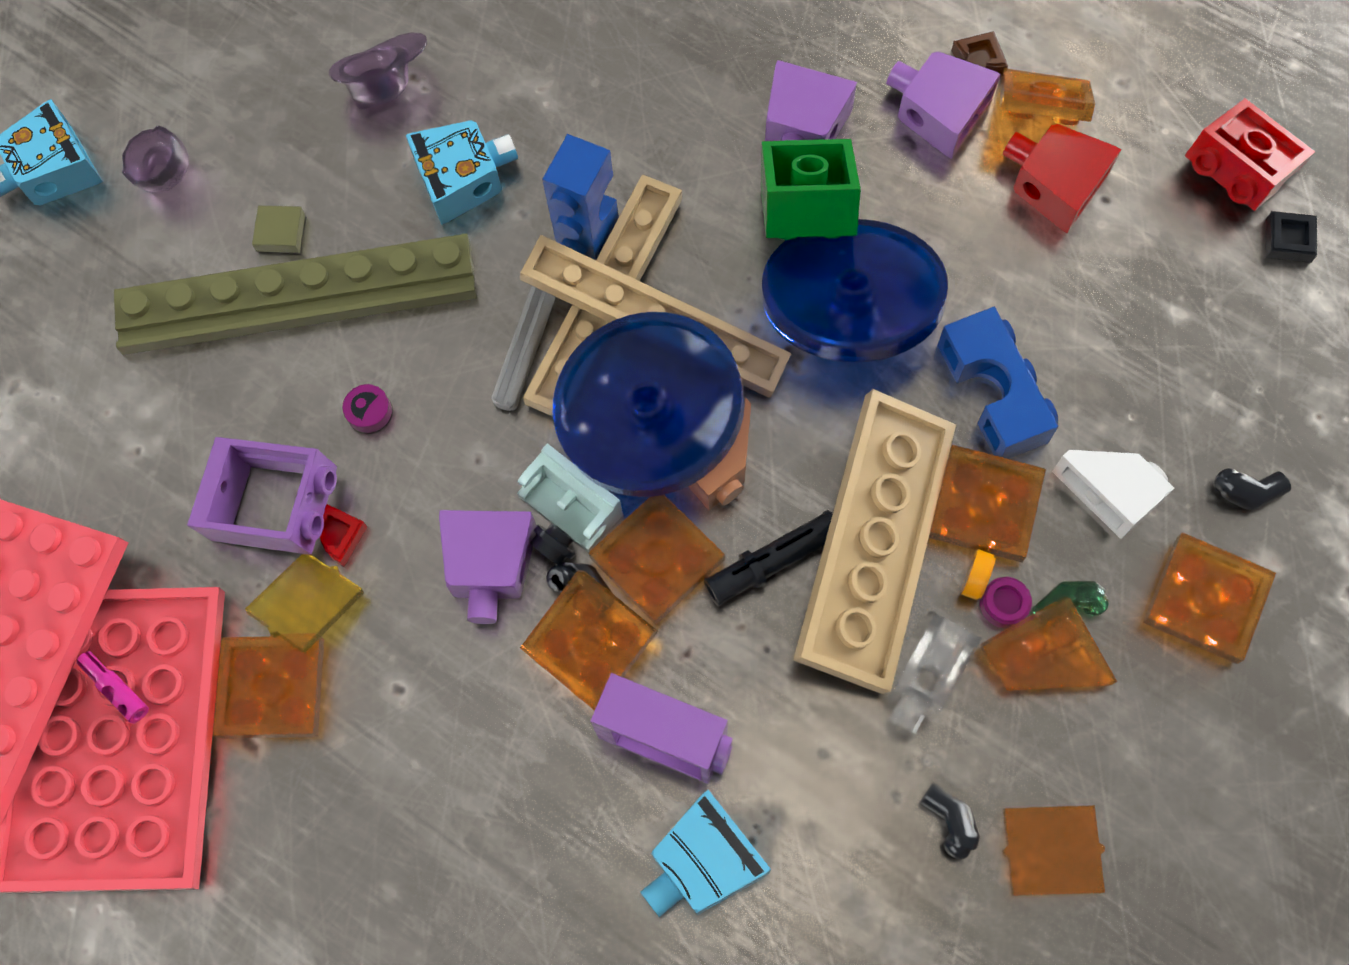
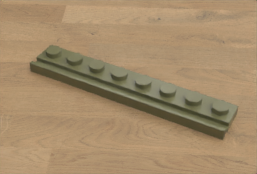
M466 233L114 289L115 330L118 332L116 348L122 355L477 299L470 240Z

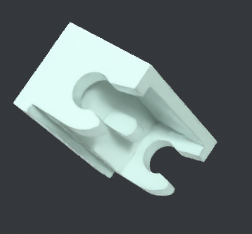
M548 443L518 479V483L522 485L521 489L517 492L518 497L550 523H554L574 539V542L589 554L623 516L621 502L617 497Z

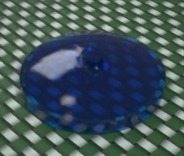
M858 219L857 236H841L838 238L796 237L785 240L768 259L762 275L764 311L770 324L778 334L802 351L820 358L841 362L883 360L916 347L930 336L939 325L945 312L948 294L946 269L940 257L931 246L903 228L885 222Z
M643 312L616 319L602 326L577 346L563 366L555 386L552 411L557 437L565 453L577 469L589 480L618 494L637 497L659 496L679 491L694 484L710 473L724 459L734 444L741 428L745 408V393L742 378L732 353L726 344L708 327L678 314Z

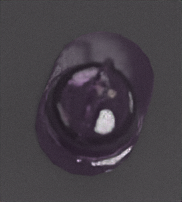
M414 32L398 35L364 52L353 54L334 63L329 69V77L335 82L345 84L355 105L359 109L389 103L398 98L405 90L409 81L408 63L423 52L427 45V37L422 33Z

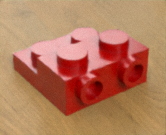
M1245 98L1204 128L1185 154V157L1192 161V166L1198 174L1212 177L1226 188L1228 196L1232 201L1238 204H1245L1256 211L1279 190L1287 179L1308 162L1315 151Z

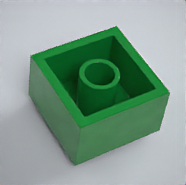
M852 140L762 141L761 196L766 238L790 240L796 237L838 238L841 236H857L861 187Z

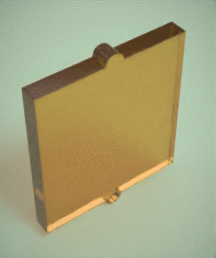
M1095 805L1003 809L1007 847L1003 849L1002 853L1008 858L1012 896L1105 893L1101 854L1105 852V846L1099 843Z

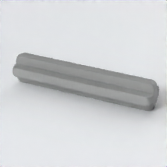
M534 286L530 289L491 397L494 406L507 411H514L517 408L555 301V296Z

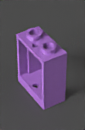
M215 437L187 526L210 541L312 555L315 542L323 531V514L328 497L336 486L337 466L318 449ZM251 467L303 473L286 532L233 525Z
M613 673L610 674L590 720L599 739L708 784L713 772L720 775L723 774L733 748L731 746L733 738L727 736L728 720Z

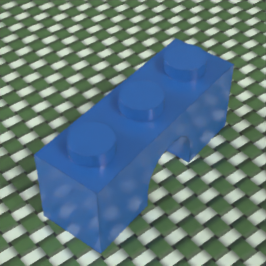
M570 134L566 135L542 179L555 241L596 260L619 218L617 199L604 195L614 176L611 152L606 148Z
M994 306L945 325L937 346L957 384L979 377L988 379L999 387L1003 398L986 405L977 424L997 463H1001L1048 444L1059 426L1058 414L1054 404L1050 399L1043 398L1036 384L1037 376L1032 363L1028 359L1022 358L1015 345L1016 337L1011 324L1006 319H1001Z

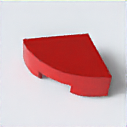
M326 504L323 514L324 527L320 540L328 555L339 565L345 567L368 526L364 521Z

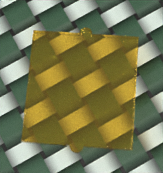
M301 554L245 610L249 616L268 628L271 637L276 638L280 636L305 653L364 592L361 587L342 576L337 566L329 567L312 555Z

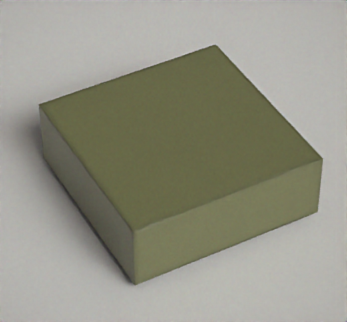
M258 205L252 245L256 252L300 253L305 213L302 207Z

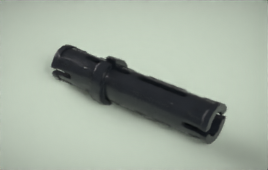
M829 510L824 511L823 514L784 534L753 553L746 550L739 554L737 562L710 577H705L703 579L704 585L714 603L720 606L723 602L753 585L756 588L762 587L767 583L766 578L823 547L831 523L832 512Z

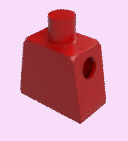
M1053 124L1039 143L1019 132H1015L1007 143L1003 156L1021 165L1013 187L1015 193L1059 229L1068 233L1109 176L1122 149L1060 124Z

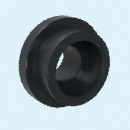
M551 523L547 529L539 524L534 529L536 535L530 543L545 557L555 564L561 565L566 558L572 559L576 553L570 548L574 539L554 523Z

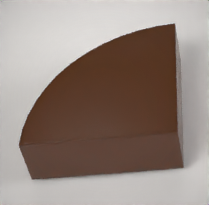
M994 31L953 41L951 51L956 58L1000 73V76L1006 75L1008 64Z

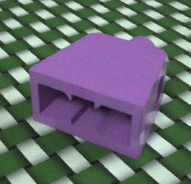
M937 51L931 53L919 71L898 61L892 68L886 84L903 93L898 113L900 121L952 159L993 100L1000 73Z
M777 60L767 112L765 141L836 139L852 112L857 82Z
M440 510L439 522L446 586L453 597L469 598L467 621L476 624L496 623L498 599H518L523 592L533 550L530 542L536 535L534 529L537 525L532 512Z

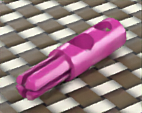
M92 652L82 653L78 657V666L95 682V687L130 723L133 724L140 721L147 714L148 706L114 671H109Z

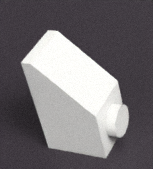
M1068 450L1052 471L1120 539L1161 504L1174 489L1168 482L1166 474L1158 465L1147 462L1140 454Z

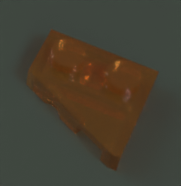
M1066 596L979 644L1002 687L1007 691L1109 686L1117 682L1072 600Z

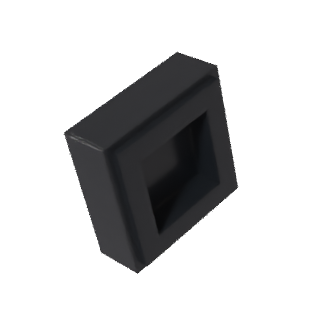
M1271 211L1266 218L1265 258L1312 263L1317 257V216Z

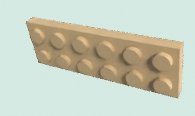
M874 389L865 395L795 651L794 661L881 694L891 692L956 424Z

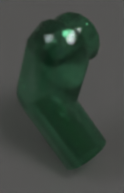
M1063 581L1043 597L1032 608V611L1040 622L1050 626L1069 607H1083L1086 614L1092 616L1101 615L1108 609L1109 599L1105 595V588L1095 581Z

